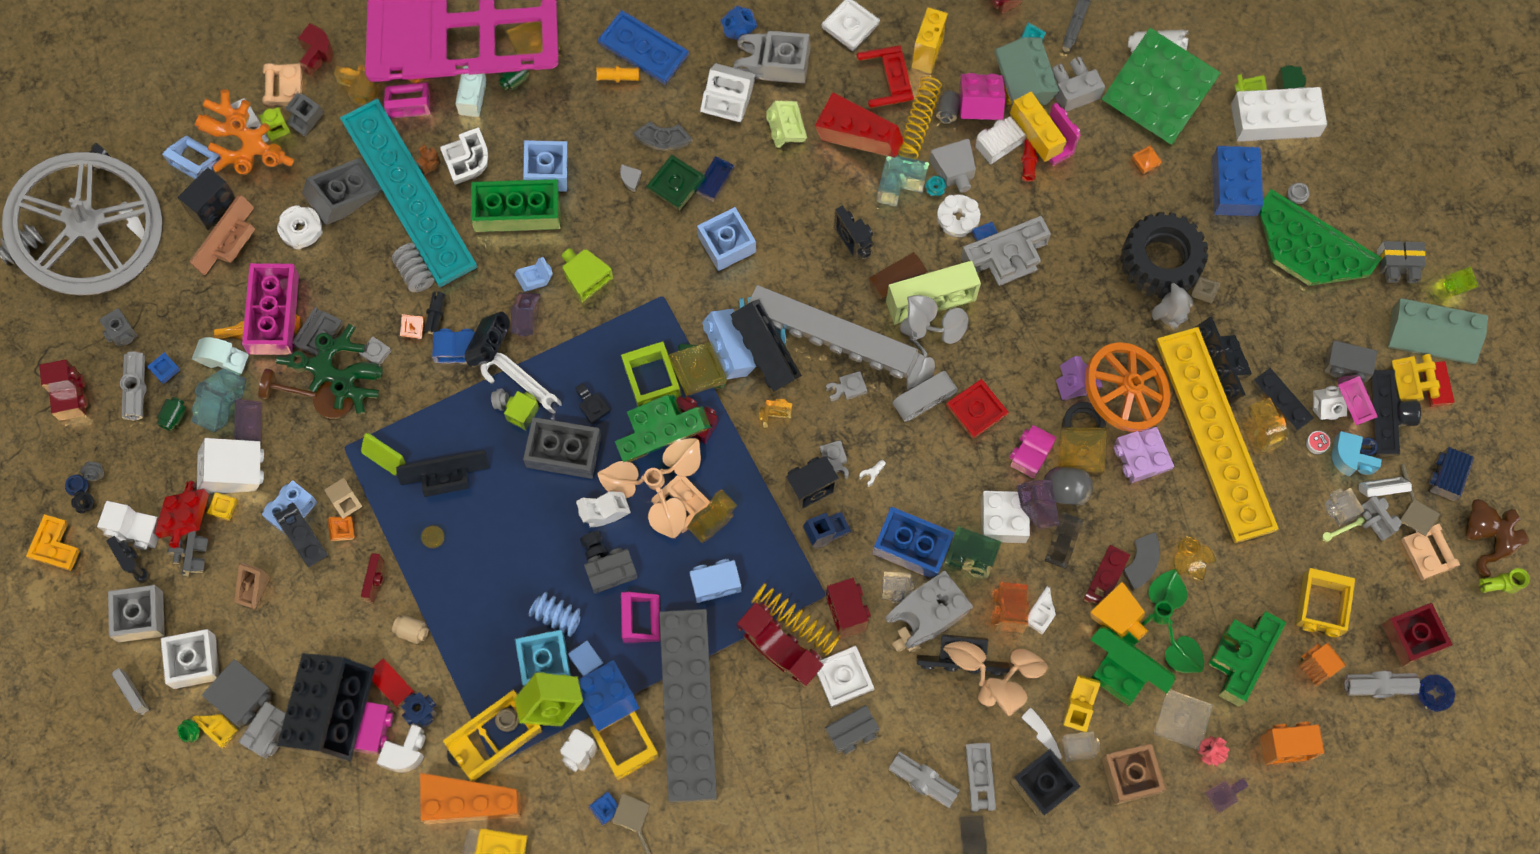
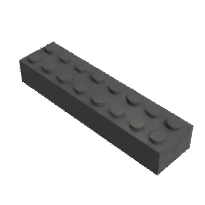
M706 609L660 612L669 804L716 801Z

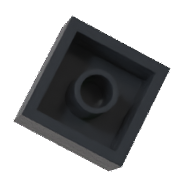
M207 167L177 198L188 215L208 231L211 227L216 226L236 197L228 183Z
M826 455L821 458L817 456L808 461V465L802 468L796 467L787 473L785 490L798 512L838 490L839 477Z
M1051 749L1042 754L1010 781L1039 819L1043 818L1081 787Z

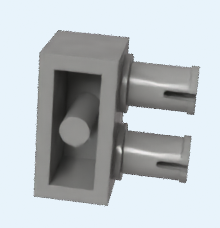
M1082 57L1074 58L1069 63L1076 74L1074 78H1069L1063 64L1052 68L1060 91L1055 98L1060 108H1064L1066 112L1101 99L1105 88L1097 70L1088 71Z

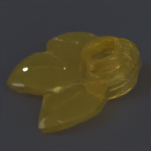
M1185 537L1178 544L1179 552L1174 556L1173 562L1178 575L1188 572L1192 578L1202 581L1206 574V564L1215 562L1216 558L1212 550L1207 546L1200 545L1196 538ZM1186 546L1191 548V552L1187 550Z

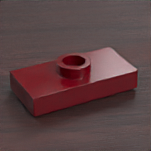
M376 553L370 555L361 592L362 599L366 603L374 604L377 587L381 586L383 581V573L381 571L384 559L380 554Z

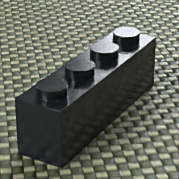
M759 299L748 303L730 314L733 326L736 330L740 331L743 337V344L751 351L754 356L755 365L761 369L765 376L766 385L772 388L773 392L802 376Z

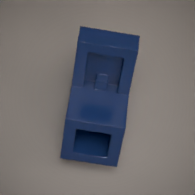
M842 512L831 516L824 513L806 520L803 525V529L814 549L825 547L831 541L851 533V529Z

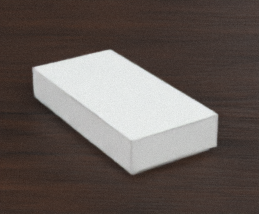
M1403 477L1359 483V491L1367 497L1412 491L1411 483Z

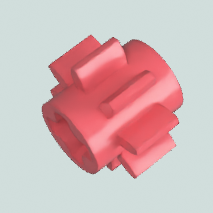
M1213 736L1204 739L1198 751L1203 756L1202 761L1208 765L1212 763L1216 767L1218 764L1225 762L1230 750L1225 746L1226 741L1220 737L1214 738Z

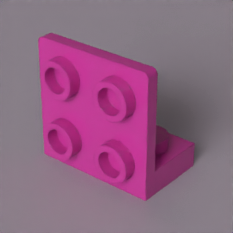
M1057 103L1052 105L1049 117L1067 141L1063 152L1049 160L1053 166L1074 154L1080 138L1078 126L1072 124L1065 109L1060 108Z

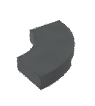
M649 121L633 133L640 143L656 150H676L693 142L692 138L680 124L672 128H662Z
M1156 532L1133 542L1136 550L1135 559L1131 565L1123 570L1132 591L1143 586L1157 568L1160 546Z

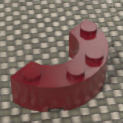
M755 602L736 623L738 630L741 631L743 629L746 632L743 636L774 666L783 673L787 671L792 674L791 678L794 681L807 686L824 666L819 661L821 659L820 655L812 649L808 651L798 645L799 641L789 633L786 635L781 630L782 626L768 614L770 610L763 603L759 602L757 604Z

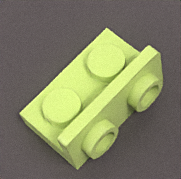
M775 101L767 110L766 118L770 124L771 135L776 148H781L785 142H804L807 139L797 101Z

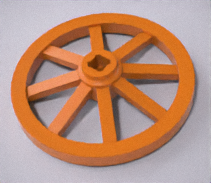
M1118 342L1104 346L1089 360L1085 371L1086 392L1092 406L1106 422L1124 431L1141 432L1150 429L1163 419L1170 404V387L1162 367L1148 352L1136 345ZM1112 353L1128 354L1129 372ZM1105 357L1121 376L1096 371L1100 360ZM1136 358L1142 361L1150 371L1142 375L1137 374ZM1154 376L1158 384L1159 393L1145 386L1144 381ZM1096 379L1117 383L1118 388L1101 398L1097 390ZM1142 393L1159 402L1153 416L1149 412ZM1122 394L1126 397L1121 416L1119 417L1105 403ZM1134 396L1144 418L1143 422L1128 421Z

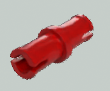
M1027 138L1024 140V155L1021 157V163L1023 164L1022 180L1031 182L1036 179L1035 169L1038 157L1036 156V149Z

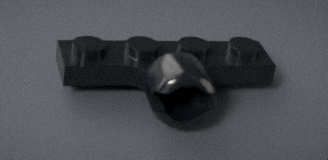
M1374 370L1371 383L1373 406L1378 417L1374 418V434L1377 443L1376 457L1399 456V427L1419 425L1421 421V405L1417 399H1399L1397 397L1395 370Z

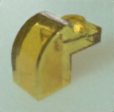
M359 64L357 71L350 67L343 68L337 66L334 72L338 84L350 86L348 94L352 103L363 106L376 99L377 85L375 82L367 79L365 74L366 67Z
M1271 398L1251 404L1248 409L1257 426L1253 434L1262 453L1283 446L1288 438L1287 426L1283 415L1279 416Z
M721 489L715 493L706 508L694 515L687 528L701 543H704L717 534L734 516L732 513L737 505Z

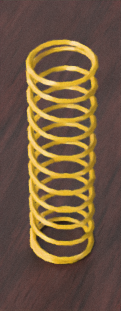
M933 77L921 78L919 85L922 88L917 89L920 95L915 96L917 102L912 103L915 109L910 110L913 116L907 118L911 123L905 124L908 130L903 131V134L906 136L903 138L917 143V145L903 142L904 144L902 145L904 146H901V151L916 153V157L911 158L898 152L900 156L906 159L918 158V152L921 150L920 145L923 144V138L926 136L925 131L928 129L927 124L930 123V117L933 115L932 110L935 109V103L938 100L937 96L940 95L942 84ZM925 78L933 79L940 84V87L938 88L935 84L922 80ZM923 83H929L936 88L928 87ZM919 90H927L934 96L923 95ZM917 97L927 98L932 103L921 102ZM914 104H922L930 110L919 109ZM912 111H920L924 113L927 117L917 116L913 114ZM914 117L920 119L925 124L912 122L909 118ZM907 125H915L922 129V131L910 129ZM922 125H926L925 130L921 127ZM905 131L913 132L920 138L910 137L905 134ZM917 132H924V135L921 137ZM914 139H921V143L919 144ZM912 146H919V150H916ZM902 148L910 149V150H912V151H914V152L906 151V150H903Z
M764 583L755 595V597L753 598V600L751 601V603H754L756 600V603L758 604L767 597L764 605L766 606L769 598L771 597L774 591V588H771L768 591V593L758 602L760 596L762 595L767 585V583ZM779 593L767 606L769 608L774 603L770 616L775 615L781 609L777 617V622H779L789 613L784 626H789L796 619L792 632L797 631L802 626L799 637H803L810 630L807 636V643L817 636L814 648H817L824 642L821 653H825V656L828 655L838 642L840 635L824 650L833 630H830L821 642L817 644L825 628L824 624L809 640L818 619L802 634L811 614H808L798 627L795 628L803 612V609H801L787 624L796 607V603L780 618L789 599L787 598L773 612L781 597V593Z

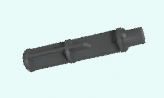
M1078 0L1063 39V51L1069 52L1072 45L1075 44L1091 0Z

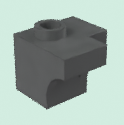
M298 92L285 107L286 111L291 114L287 124L304 137L307 136L325 113L318 104L303 93L301 95Z

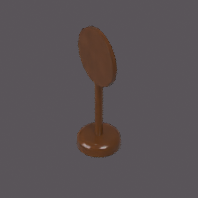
M266 368L261 377L258 391L259 399H268L273 389L313 397L315 410L321 416L329 419L343 417L350 411L353 405L352 399L348 397L344 399L342 410L333 409L335 396L331 392V382L329 381L320 385L317 392L314 393L274 383L275 373L271 369ZM338 386L336 390L341 391L343 386Z

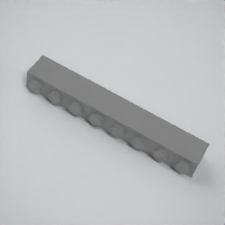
M759 285L756 286L749 301L750 303L757 299L760 300L775 329L782 330V328L790 330L789 333L795 337H807L811 343L817 346L827 345L831 351L837 354L844 352L849 354V358L854 361L861 362L864 360L869 362V366L880 371L882 368L890 371L889 374L899 379H902V377L909 379L919 357L918 349Z

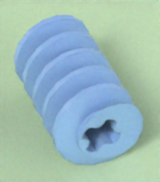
M544 592L532 604L529 617L535 615L537 621L543 619V623L545 625L551 623L553 629H557L560 626V630L563 633L568 631V636L571 637L580 622V609L578 608L572 613L571 604L563 608V600L555 604L556 596L547 600L548 592Z

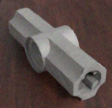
M136 351L124 354L123 377L120 380V386L123 389L122 418L131 421L143 418L144 395L147 391L144 383L145 355ZM137 383L136 387L130 389L132 384Z
M1378 671L1370 674H1350L1345 676L1344 690L1347 696L1372 695L1373 698H1387L1394 695L1418 694L1420 688V679L1417 673L1391 674L1390 671Z
M901 752L897 754L888 769L907 781L914 790L924 796H930L948 809L960 791L941 779L939 774L930 767L918 764Z

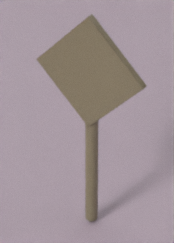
M1401 464L1404 478L1410 482L1406 466ZM1412 488V491H1409L1412 503L1400 521L1426 536L1440 514L1417 501Z
M622 793L612 822L635 831L645 853L651 854L641 832L650 805Z

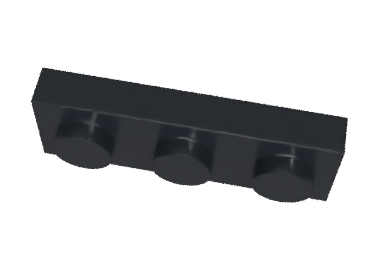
M1271 368L1252 381V384L1295 433L1314 419L1311 413Z

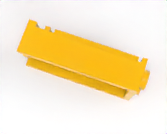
M514 690L443 740V743L471 782L476 781L485 772L542 732L540 725L525 724L529 730L501 751H498L487 736L486 730L481 728V726L494 718L500 710L510 705L517 712L514 699L517 694ZM477 729L479 734L486 739L496 753L486 762L467 737Z

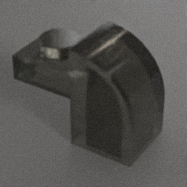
M1062 512L1053 532L1045 562L1067 568L1084 519Z

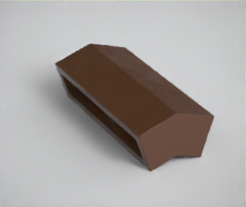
M913 252L868 279L870 287L880 300L887 296L889 284L917 277L928 271L921 259Z

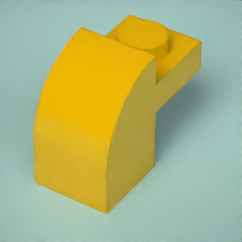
M1077 674L1064 713L1063 724L1065 726L1087 732L1094 711L1093 704L1100 681Z

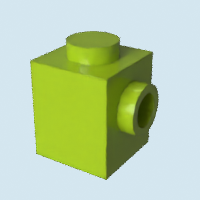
M517 391L514 397L511 396L509 398L504 415L508 422L527 430L532 418L539 410L536 397L527 392L522 394Z

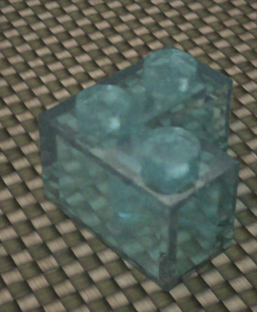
M898 155L895 158L887 156L876 202L897 206L902 188L923 192L929 162Z
M223 368L203 382H200L195 389L197 395L192 407V422L212 432H216L224 427L228 421L230 406L243 397L246 378Z

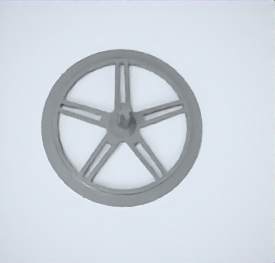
M75 152L49 158L31 168L18 180L4 206L2 229L5 244L12 259L33 281L50 290L64 294L94 295L125 285L146 268L155 255L160 243L162 214L159 202L151 186L132 167L107 155ZM79 166L76 196L74 199H69L71 209L27 195L34 185L47 175L64 168ZM83 166H88L87 201L81 200ZM92 167L110 171L124 179L136 191L141 201L98 210L92 209ZM25 200L53 210L60 211L61 214L60 216H58L56 214L23 203V201ZM144 206L142 209L107 218L104 217L105 214ZM21 208L66 224V228L37 261L27 252L20 238L18 221ZM145 214L146 225L143 239L133 256L122 265L99 232L98 227ZM68 237L69 240L44 266H41L61 241ZM78 238H86L111 272L90 278H72L56 274L48 269ZM94 239H100L119 268H113L94 243Z

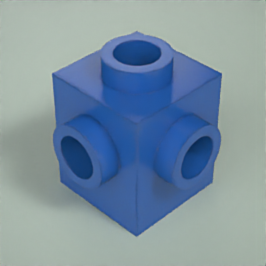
M740 6L730 10L721 19L725 35L736 40L742 35L751 33L758 27L751 9Z

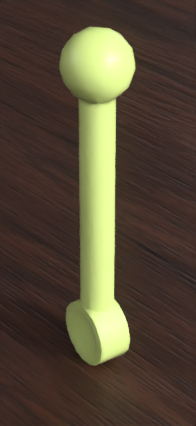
M1359 517L1356 522L1334 532H1325L1322 535V540L1329 542L1332 537L1358 525L1362 526L1366 521L1363 517Z

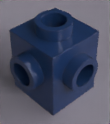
M421 692L413 693L404 700V704L401 706L405 711L402 717L409 726L414 723L415 726L424 728L430 725L438 715L433 709L437 705L429 695L424 697ZM421 706L420 711L414 712V710Z

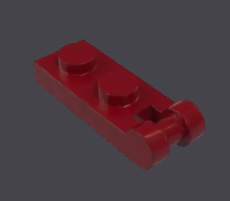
M1109 545L1083 600L1088 603L1091 601L1097 605L1115 589L1131 554ZM1096 589L1104 593L1103 597L1095 594Z

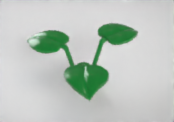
M1173 569L1163 573L1151 583L1148 596L1150 601L1156 605L1153 613L1149 614L1141 624L1145 626L1151 620H1154L1159 625L1167 624L1172 644L1165 651V660L1169 667L1181 673H1200L1204 670V656L1198 643L1188 636H1181L1177 641L1174 640L1171 617L1174 609H1178L1186 603L1188 594L1178 570ZM1130 632L1123 637L1134 646L1139 642Z

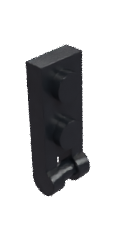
M293 502L288 504L287 508L282 512L278 511L273 514L275 520L308 568L328 556ZM293 516L296 521L288 525L286 519Z

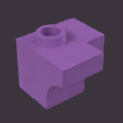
M1074 356L1060 365L1063 376L1058 378L1056 382L1062 400H1070L1078 396H1088L1085 387L1087 365L1083 362L1081 356ZM1096 379L1097 390L1103 387L1099 379Z

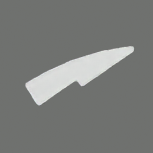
M133 209L119 211V213L123 214L133 211ZM135 216L126 219L129 222L127 227L142 240L145 231L139 218Z
M1029 708L1022 716V719L1038 733L1036 738L1061 759L1062 756L1049 729L1035 711Z

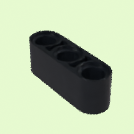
M498 312L481 319L464 354L465 360L470 367H477L493 361L510 326L507 314Z

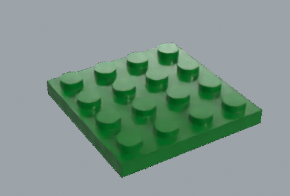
M1149 28L1102 100L1173 145L1221 75V72L1157 31Z

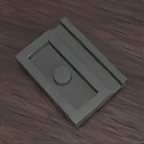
M315 307L292 344L294 347H298L302 351L316 356L318 354V348L315 345L316 336L320 333H328L332 338H335L344 323L341 319ZM323 340L321 344L325 345L328 340Z

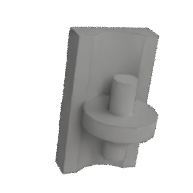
M1375 495L1358 508L1367 520L1362 525L1363 528L1372 527L1381 541H1384L1400 530L1399 527L1402 525V522L1398 516L1393 515L1390 517L1386 511L1389 508L1384 497L1377 498Z

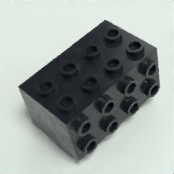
M302 653L277 746L307 756L351 762L375 669L345 657Z

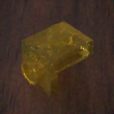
M784 399L766 400L765 407L760 408L759 420H763V427L768 428L769 416L791 419L792 403H788Z

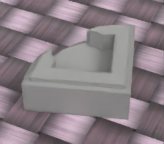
M621 165L622 181L629 190L635 192L642 171Z

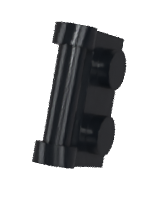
M115 536L106 540L121 568L126 573H131L135 580L140 583H144L149 579V572L140 568L136 558H138V554L132 546H129L125 540L120 541Z

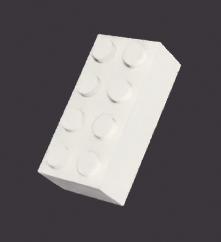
M1320 87L1237 92L1231 103L1237 141L1320 137L1327 126Z

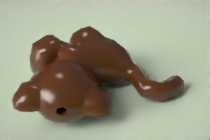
M1476 499L1472 502V512L1468 521L1469 529L1466 535L1467 539L1470 540L1495 536V552L1481 555L1477 562L1479 573L1484 578H1488L1491 576V571L1486 566L1488 562H1497L1512 556L1520 547L1529 543V538L1524 529L1516 531L1514 529L1515 524L1520 522V517L1515 509L1505 511L1501 518L1496 509L1488 506L1483 500Z

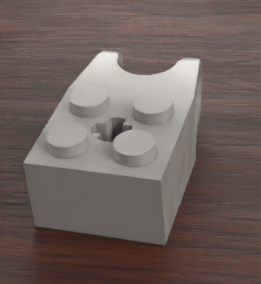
M768 31V34H746L738 38V47L753 55L736 60L733 68L755 73V78L805 83L811 49L809 34Z
M946 571L910 593L886 616L885 620L888 623L901 620L911 626L913 631L912 637L905 643V646L910 649L930 639H934L962 620L973 608V605Z

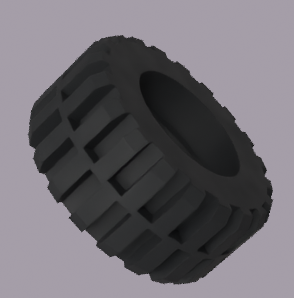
M1157 212L1155 217L1153 214L1145 216L1144 220L1140 219L1135 223L1128 233L1121 254L1123 273L1128 274L1127 280L1130 284H1136L1135 289L1139 292L1142 290L1146 291L1147 296L1152 297L1154 294L1158 295L1159 299H1163L1166 294L1171 292L1172 283L1183 288L1186 292L1197 283L1208 261V254L1206 253L1208 244L1203 242L1205 236L1202 231H1197L1198 226L1194 222L1190 224L1187 222L1188 218L1184 216L1181 218L1176 217V213L1170 212L1169 215H1165L1164 212ZM1155 242L1167 243L1178 250L1182 257L1183 265L1174 269L1161 268L1148 258L1145 247Z

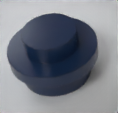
M79 474L68 477L65 482L66 492L73 497L79 491L86 493L89 487L88 480Z

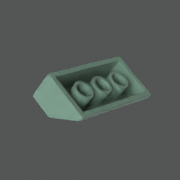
M1400 298L1392 308L1388 348L1422 355L1431 354L1432 357L1475 365L1486 338L1488 315Z

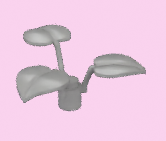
M923 295L907 297L908 317L902 321L900 330L903 334L910 336L909 341L913 342L922 353L919 354L909 379L907 378L908 390L930 379L935 371L934 359L929 356L927 357V352L917 339L923 338L926 330L943 332L942 340L945 343L952 344L959 341L968 327V315L963 309L957 307L949 309L942 319L943 328L931 327L930 321L937 315L936 302L932 298Z

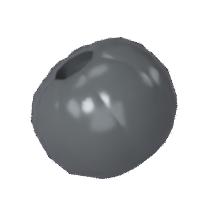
M1055 467L1050 469L1044 476L1042 483L1043 493L1049 502L1084 505L1091 498L1093 492V480L1089 473L1083 469Z

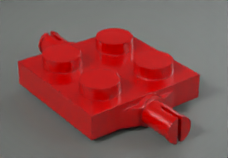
M193 481L186 482L183 493L167 496L163 502L155 534L159 538L170 536L169 546L171 548L179 547L180 539L183 535L200 529L209 493L205 489L194 491L196 483Z

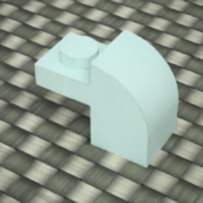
M205 337L199 339L192 360L210 368L219 366L240 375L249 355L232 347V343L217 338Z

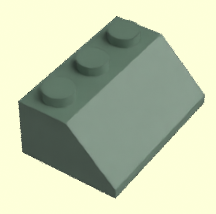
M1024 37L999 47L994 51L1012 104L1014 100L1032 92L1041 105H1047L1060 92L1041 38Z

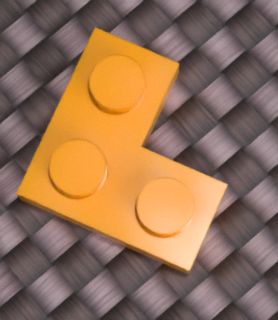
M44 514L26 557L72 571L80 550L76 547L60 543L68 522Z

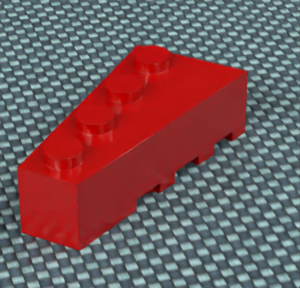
M833 92L815 124V128L822 141L894 158L904 142L896 124Z

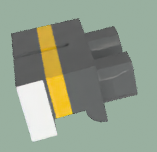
M1383 241L1377 249V254L1382 257L1380 273L1385 274L1386 282H1399L1401 279L1400 274H1406L1408 283H1418L1421 280L1422 270L1426 266L1425 242H1405L1403 244V241Z

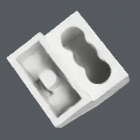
M715 63L709 71L700 112L741 122L752 93L755 73Z

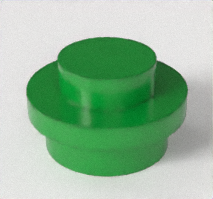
M191 719L182 721L177 728L178 736L183 742H194L199 737V726Z

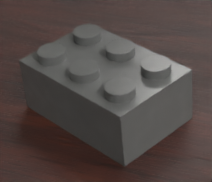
M533 417L523 458L526 468L593 479L601 441L600 429Z

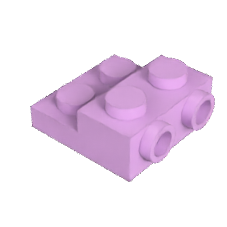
M1157 427L1140 433L1136 431L1118 437L1114 443L1115 454L1118 458H1121L1124 475L1127 478L1129 477L1131 483L1174 468V464Z

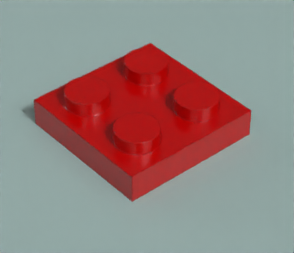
M982 379L946 404V407L972 439L981 435L1009 414L1008 410Z

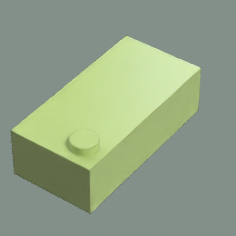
M968 261L889 284L886 303L895 325L902 323L908 317V296L923 295L932 298L936 302L937 312L976 301L981 283L973 262Z

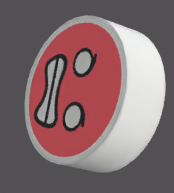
M1315 431L1308 436L1306 446L1314 454H1323L1330 447V438L1322 431Z

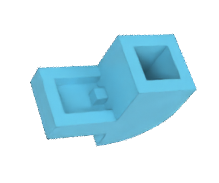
M1340 431L1334 438L1332 447L1333 463L1341 473L1347 476H1351L1356 470L1365 475L1374 474L1381 467L1382 459L1360 454L1363 439L1361 436Z

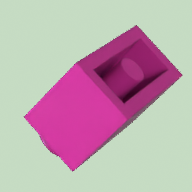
M366 702L354 751L380 755L385 741H388V736H386L387 729L391 727L394 714L391 713L392 709L388 705Z

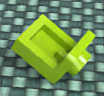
M1242 74L1237 75L1238 83H1235L1236 93L1267 90L1265 75L1244 80Z

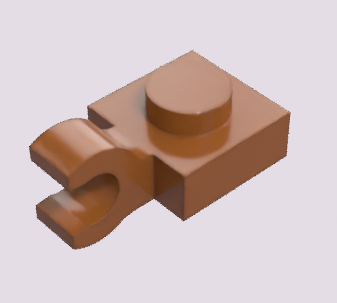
M423 144L418 149L421 157L416 162L421 172L426 176L429 172L434 171L441 161L436 150L432 147L428 150L426 145Z

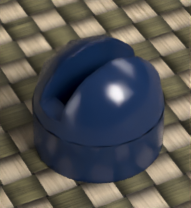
M1372 438L1362 439L1360 454L1373 455L1377 451L1376 441ZM1362 446H1372V450L1362 449Z

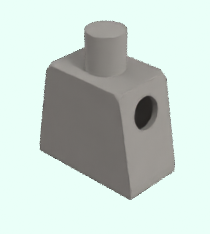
M969 139L931 150L929 161L938 176L943 178L947 187L956 184L961 193L971 189L969 180L974 178L976 169Z

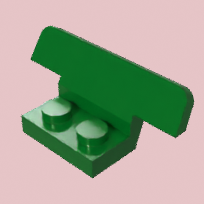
M1106 626L1100 627L1090 639L1108 652L1091 678L1100 681L1102 688L1126 705L1130 706L1147 681L1166 694L1174 684L1176 677L1171 671Z

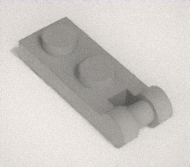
M990 743L966 744L971 812H977L979 809L994 811L996 805ZM978 792H986V799H978Z

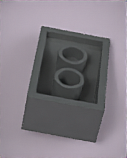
M358 158L308 177L302 195L323 222L328 225L345 218L383 191L371 171Z

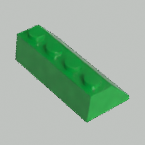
M558 179L471 182V223L474 231L561 229Z

